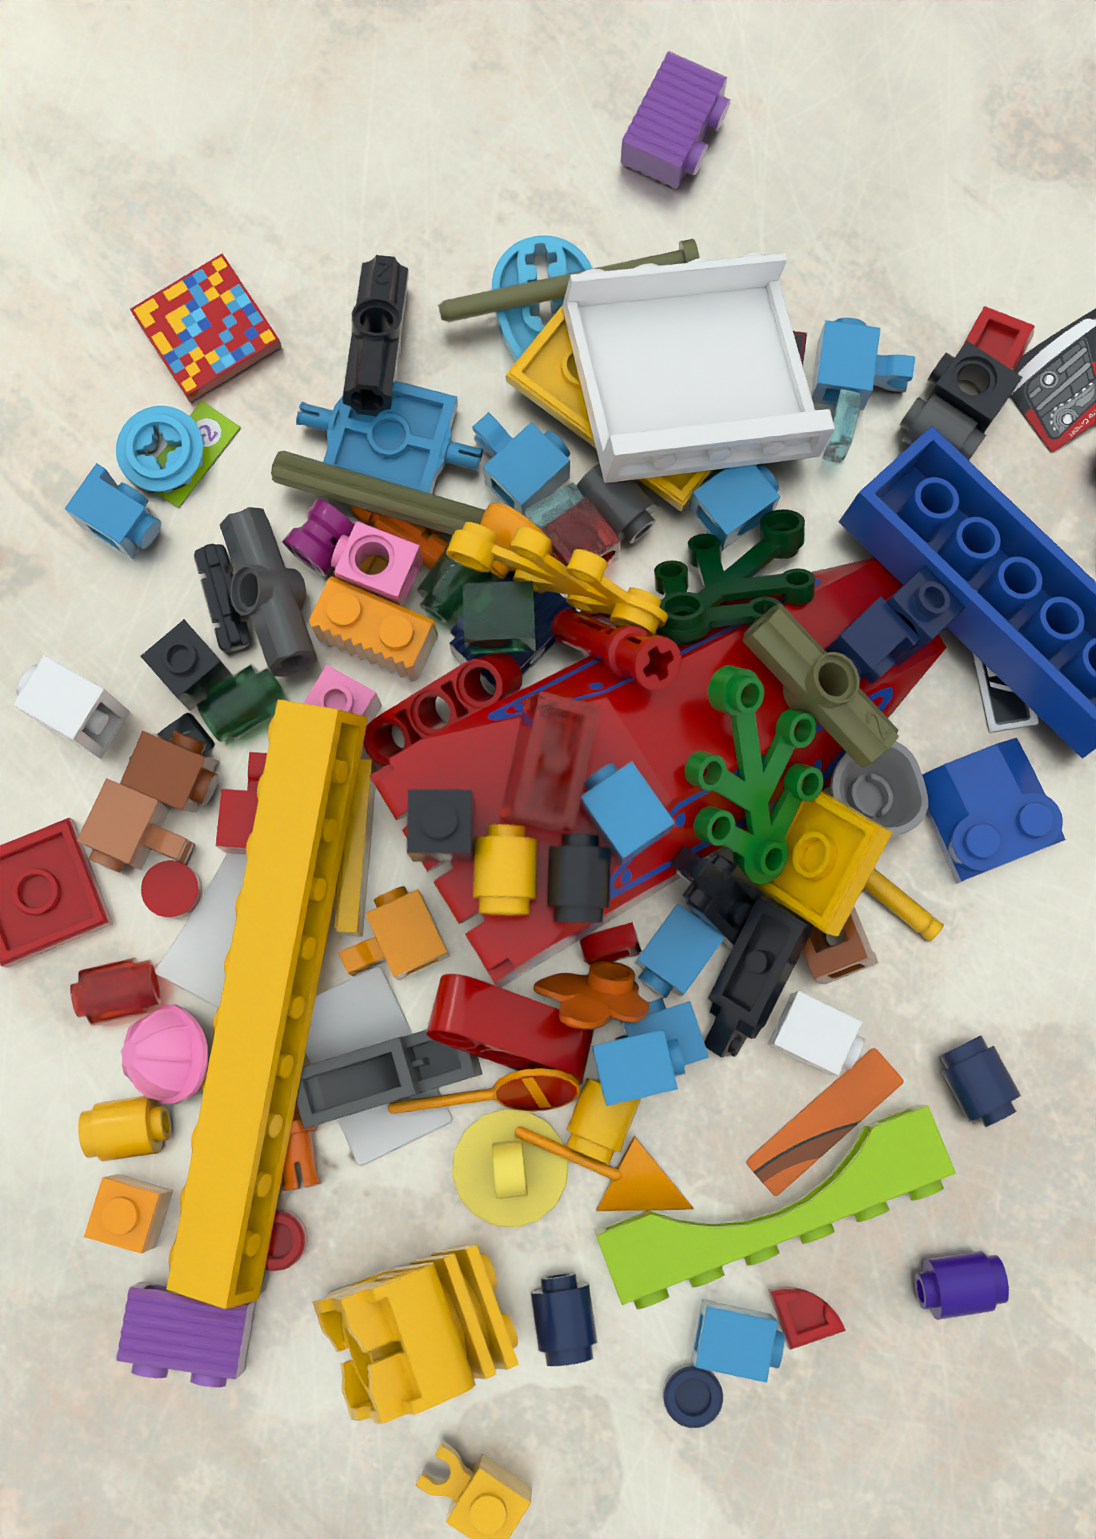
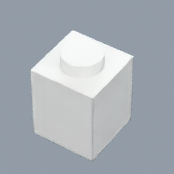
M801 991L791 993L768 1045L830 1076L839 1075L842 1067L851 1070L859 1057L865 1038L857 1034L863 1021Z

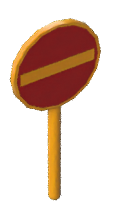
M543 1068L525 1069L499 1078L493 1085V1088L392 1102L388 1105V1111L391 1114L487 1100H496L502 1106L514 1110L545 1111L563 1107L575 1101L580 1095L579 1081L573 1075L560 1070Z

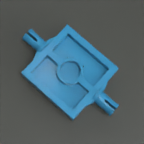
M395 381L391 409L384 410L377 416L358 415L353 408L343 404V396L335 404L333 410L301 402L299 406L300 411L297 412V425L327 432L328 448L323 462L430 494L433 493L437 476L445 468L446 463L478 471L483 455V448L452 441L451 427L458 407L457 396Z

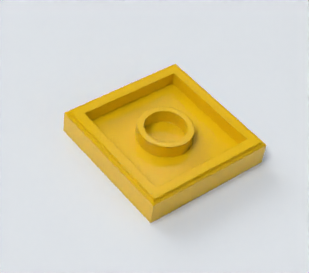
M821 790L818 797L810 802L802 801L785 836L788 843V858L780 875L770 883L755 885L824 933L838 937L893 832Z

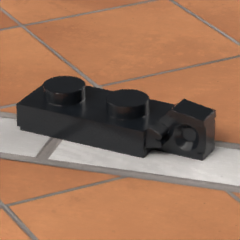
M684 846L670 865L679 876L690 883L683 893V897L688 900L686 904L706 924L725 937L723 942L732 950L759 896L765 897V895L738 865L715 852L709 859H704Z
M759 896L708 997L713 1002L710 1013L716 1016V1019L704 1043L707 1049L722 1058L724 1056H737L746 1038L755 1039L761 1029L765 1027L815 927L798 914L769 897Z

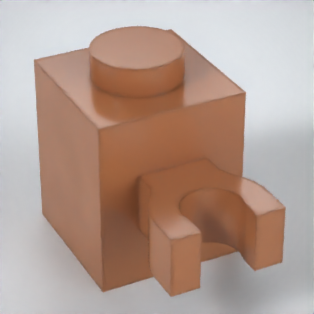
M106 778L77 838V842L93 849L89 860L118 873H121L125 863L142 870L150 850L186 864L195 845L193 842L188 841L187 838L161 828L170 808L154 798Z

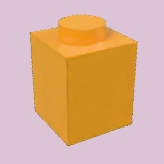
M120 1174L102 1177L84 1237L140 1254L156 1248L173 1190Z

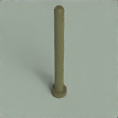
M688 239L679 241V250L593 269L612 271L632 269L647 263L657 264L658 266L682 264L700 257L695 240ZM586 270L444 300L438 305L441 320L453 322L564 298L570 275L580 274Z

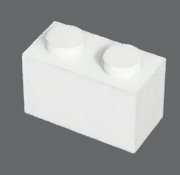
M43 655L37 666L32 665L24 672L16 688L18 697L13 703L16 708L42 726L99 759L102 758L130 713L126 707L105 689L46 655Z

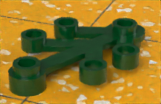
M787 509L773 510L763 515L760 519V541L725 571L721 563V540L713 534L706 533L691 537L688 541V561L692 566L699 569L704 588L697 594L687 592L689 580L686 564L675 560L659 563L654 569L655 589L659 594L665 596L661 600L660 608L667 613L668 618L663 627H657V634L667 637L677 644H689L705 636L714 627L747 623L750 628L770 608L781 603L775 598L763 596L780 594L784 602L792 605H802L812 601L815 597V576L806 569L796 568L787 570L783 574L753 577L774 558L788 559L799 552V548L805 542L804 517L796 511ZM755 598L746 604L719 606L724 601Z

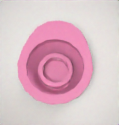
M179 1005L161 1006L154 1013L136 1021L128 1028L124 1046L121 1049L123 1074L130 1079L134 1087L144 1096L157 1100L161 1104L180 1103L191 1098L199 1091L205 1079L208 1066V1045L205 1033L198 1021Z

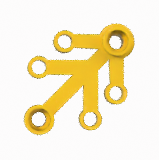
M465 522L462 530H455L446 550L447 556L452 560L476 571L489 572L494 560L514 567L517 570L513 580L522 587L539 593L547 591L568 594L566 602L571 606L591 614H611L610 621L618 627L636 625L646 630L650 636H653L657 627H663L668 618L667 613L660 608L661 599L654 594L635 587H630L626 592L603 576L608 563L600 556L586 550L575 549L568 566H565L547 553L552 541L546 535L531 528L518 527L510 545L512 550L510 551L495 545L497 535L492 530L477 523Z

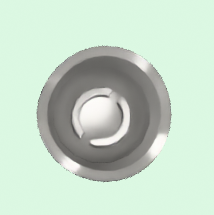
M896 741L888 751L878 757L872 764L862 768L846 752L838 761L830 781L831 796L893 832L891 836L902 835L916 828L927 813V789L918 762L905 746Z

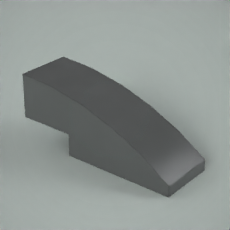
M426 1030L302 1067L296 1102L303 1127L306 1129L473 1078L483 1073L478 1056L434 1041L426 1035Z

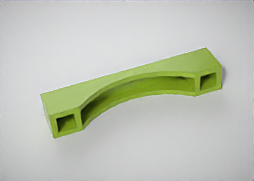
M915 1105L864 1125L849 1153L829 1177L804 1197L775 1212L744 1221L703 1223L675 1219L647 1210L596 1230L595 1235L621 1304L625 1305L633 1301L636 1309H642L669 1297L667 1288L689 1279L693 1288L723 1277L725 1273L722 1266L744 1258L746 1265L750 1266L773 1258L780 1253L777 1244L799 1236L802 1244L824 1238L835 1232L832 1222L854 1215L856 1222H862L882 1215L890 1210L886 1201L908 1193L911 1201L933 1195L944 1189L941 1179L954 1175L956 1172L929 1106Z

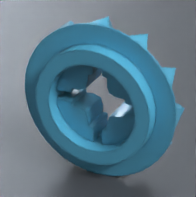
M152 406L137 412L124 424L116 443V457L121 471L134 485L147 493L149 491H162L170 494L172 489L182 484H191L193 474L198 467L203 466L202 455L205 441L197 424L185 412L170 406ZM158 431L169 446H178L174 451L167 453L165 469H163L154 456H146L148 452L157 448L156 440H159Z

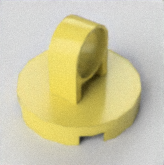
M502 1109L483 1115L465 1130L454 1151L452 1176L459 1198L474 1216L493 1226L518 1228L539 1221L557 1205L567 1185L568 1160L515 1136V1129L517 1127H524L563 1145L561 1137L547 1121L526 1110Z

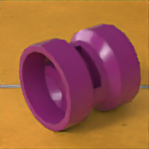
M317 498L306 511V523L299 528H292L282 542L306 566L319 575L326 577L333 568L331 560L337 542L342 535L350 537L354 524L334 506L325 500Z

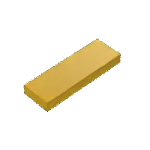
M360 759L339 870L334 928L343 936L363 937L376 786L369 775L377 771L373 761L367 759Z

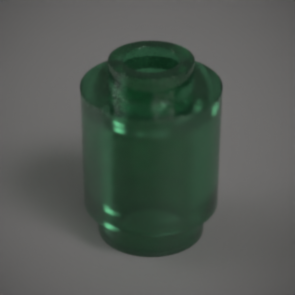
M449 545L445 547L417 588V592L424 598L420 604L421 608L445 624H448L451 618L459 620L470 611L493 578L490 571H476L452 560L446 554Z
M250 664L206 691L207 698L196 705L209 730L219 742H222L230 736L236 740L274 717L277 699L280 700L285 697V693L275 676H272L268 667L259 672L253 664Z

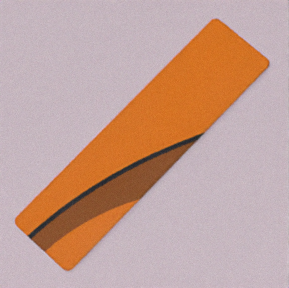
M872 1048L854 1064L851 1070H847L748 1158L747 1165L774 1196H778L898 1089L904 1082L903 1078L876 1048Z

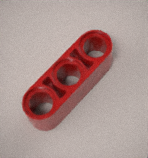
M493 652L464 662L375 717L367 724L363 742L367 755L379 765L386 766L389 764V758L417 741L518 692L522 686V672L518 663L513 657L499 652ZM483 668L489 670L496 680L494 695L488 693L482 686L480 677ZM437 697L442 698L448 704L450 710L448 722L441 719L436 711ZM393 725L397 726L403 733V748L399 747L393 740Z
M444 974L439 981L426 1035L441 1044L517 1071L541 1068L560 1070L573 1075L580 1085L583 1082L595 1028L579 1029L569 1027L559 1020L560 1009L473 977L460 974Z

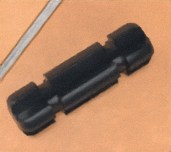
M213 543L204 545V547L195 550L194 560L198 573H204L205 578H202L200 581L212 623L218 622L219 625L218 628L214 629L218 646L222 651L233 652L241 650L251 644V636L247 622L240 621V617L244 615H240L235 611L231 602L230 584L233 572L227 573L226 568L231 566L227 550L223 544Z

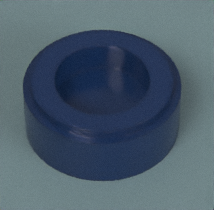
M687 1363L672 1370L664 1382L662 1391L664 1405L670 1417L678 1424L687 1428L704 1427L710 1424L720 1413L723 1405V1391L712 1371L696 1368L693 1363Z

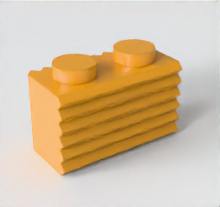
M333 576L328 579L309 619L311 627L320 643L327 641L330 647L337 645L340 652L347 649L350 656L357 654L360 660L367 658L370 665L378 662L380 669L388 667L390 674L398 671L400 678L408 675L410 682L419 679L438 636L434 623L435 620Z

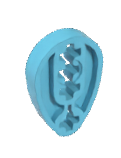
M547 235L533 236L515 243L500 257L492 277V290L537 281V269L533 264L535 263V256L538 255L546 256V261L549 263L548 278L593 268L585 254L569 241ZM564 298L550 301L552 314H555L560 309ZM540 303L495 312L504 345L514 363H516L546 326L542 325L541 318L537 316L540 311Z

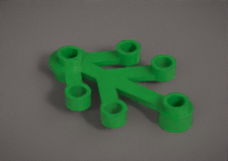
M726 665L718 669L712 676L708 687V698L711 706L716 711L730 715L739 777L727 770L726 763L722 757L706 751H697L689 757L685 766V777L692 786L706 791H714L744 809L747 830L744 831L735 826V819L730 812L715 806H706L698 812L695 818L694 832L700 840L716 846L723 845L733 851L734 863L741 868L753 883L763 885L776 879L786 865L788 843L785 836L802 801L810 802L818 797L823 787V775L819 769L802 763L793 764L785 773L783 780L784 791L770 815L768 802L795 747L804 748L812 742L816 733V722L814 717L808 713L794 709L784 711L778 718L776 735L762 761L755 711L763 702V684L753 671L733 665ZM798 723L797 731L794 734L795 726ZM708 764L707 774L703 778L704 769ZM717 820L716 827L712 832V826L714 822Z

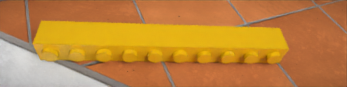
M277 699L275 715L268 728L269 747L264 773L257 787L258 805L253 832L250 834L246 845L247 864L242 890L238 894L235 903L237 917L231 948L224 961L225 980L220 1007L217 1009L213 1020L214 1038L209 1065L207 1066L205 1079L202 1083L203 1097L198 1123L191 1136L192 1155L187 1182L180 1195L181 1213L177 1235L169 1253L170 1272L166 1290L223 1309L259 1300L368 720L367 716L339 709Z

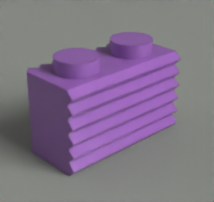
M668 51L661 63L660 69L657 70L656 76L652 80L651 86L647 90L646 96L643 97L642 103L638 107L637 113L634 115L627 132L624 134L620 162L625 167L630 166L634 171H640L644 176L649 175L653 180H660L662 184H669L673 189L679 187L686 172L695 176L708 147L702 140L709 127L718 131L730 106L731 99L724 97L727 77Z
M139 1282L129 1288L116 1360L133 1363L132 1374L149 1378H166L168 1369L191 1372L190 1382L206 1387H225L227 1378L237 1379L244 1372L255 1301L223 1309L168 1291L165 1285Z

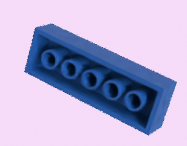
M931 426L857 494L839 520V523L902 584L926 565L965 607L946 627L1083 759L1096 749V581L942 434Z

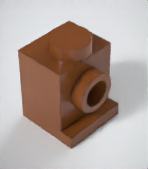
M855 906L843 926L844 939L840 944L831 946L827 941V934L814 927L803 949L814 980L828 984L879 963L875 952L871 949Z

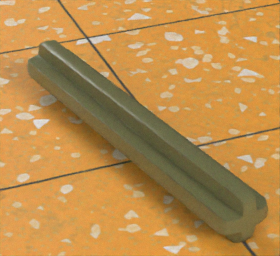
M284 450L277 453L272 464L271 474L272 480L275 483L451 535L454 534L455 530H462L465 522L480 524L485 509Z

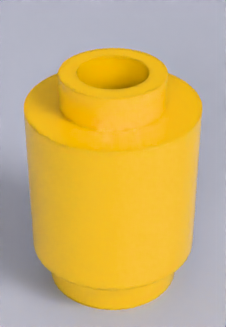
M488 825L487 836L475 838L473 898L479 899V914L529 915V900L536 899L537 839L525 837L524 826Z
M586 1078L566 1128L567 1131L571 1132L566 1147L610 1164L614 1151L621 1152L641 1100L634 1099L606 1106L600 1080L596 1082Z
M146 1096L96 1103L92 1110L82 1111L79 1116L78 1135L80 1146L87 1158L98 1157L102 1162L157 1154L162 1149L163 1141L169 1140L171 1135L169 1111L166 1105H159L157 1100L147 1098Z

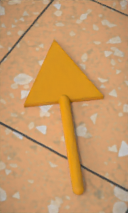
M517 1127L514 1131L515 1136L521 1140L611 1179L596 1211L694 1209L692 1204L635 1135L616 1169L524 1127Z

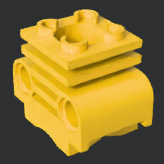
M477 1244L437 1251L431 1254L432 1257L417 1259L410 1262L411 1265L386 1270L330 1292L328 1296L312 1302L321 1330L330 1340L336 1352L349 1349L352 1358L340 1363L342 1373L341 1390L351 1420L373 1419L374 1423L384 1424L405 1414L416 1415L473 1389L476 1386L474 1379H488L497 1375L495 1369L508 1370L519 1365L514 1352V1348L518 1346L515 1327L506 1313L501 1315L493 1292V1288L497 1287L495 1270L486 1254H480Z

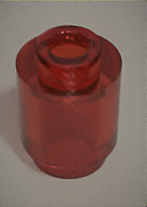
M136 957L82 969L78 973V982L70 985L71 1001L76 1016L78 1018L86 1016L91 1026L147 1014L149 1007L161 1004L159 981L151 959L138 962Z

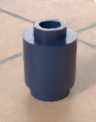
M982 1035L940 1056L946 1067V1070L942 1071L969 1122L980 1118L984 1126L988 1127L1017 1112L1011 1101L1019 1098L1021 1094L995 1046L993 1045L988 1048Z
M576 1273L556 1274L541 1278L542 1288L530 1293L538 1351L545 1352L546 1365L566 1366L592 1360L594 1358L592 1345L597 1343L589 1283H577Z

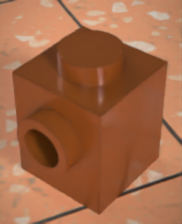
M142 731L120 784L179 810L196 812L199 804L206 805L216 789L219 775L214 773V769L218 760L203 754L206 743L180 732L174 731L170 740L158 734Z

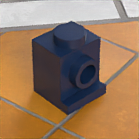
M880 596L833 639L824 650L827 653L837 652L845 655L857 668L860 680L865 678L872 685L897 662L896 660L912 648L921 638Z

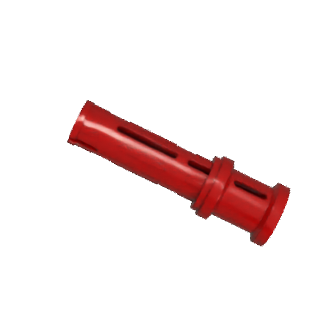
M569 608L561 610L552 621L551 631L552 634L558 635L554 638L557 642L572 648L574 647L597 659L604 660L611 673L623 679L633 677L638 685L648 690H661L668 687L676 679L680 671L682 661L680 649L674 641L667 637L650 636L646 630L636 625H624L616 628L611 624L583 615V613Z

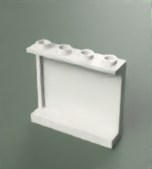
M750 253L740 258L722 260L698 258L688 263L662 266L647 263L632 269L612 271L590 269L580 274L570 275L562 309L604 483L820 457L835 430L830 409L815 410L778 281L787 262L785 253L772 255Z

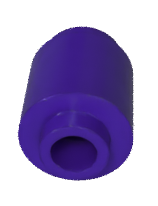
M976 1251L925 1259L922 1272L915 1274V1289L919 1304L923 1310L930 1309L936 1320L993 1312L997 1304L1007 1303L1009 1299L1008 1278L1005 1267L998 1255L986 1256L984 1252Z

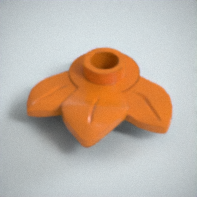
M595 962L590 965L589 974L587 975L573 973L554 974L537 981L533 988L536 993L561 1002L559 1020L572 1028L594 1029L604 1026L612 1018L636 1023L644 1019L649 1011V1003L638 995L639 985L634 981L635 971L629 966L618 962Z

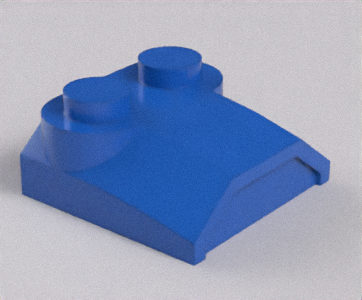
M1017 737L981 749L922 774L928 795V810L926 814L956 884L1066 840L1062 832V813L1058 805L1050 797L1046 796Z

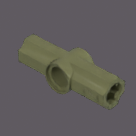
M781 603L770 608L743 634L744 638L742 641L783 684V695L788 707L812 715L861 768L872 764L878 757L888 751L898 739V729L859 688L860 678L853 662L843 654L837 652L827 653Z

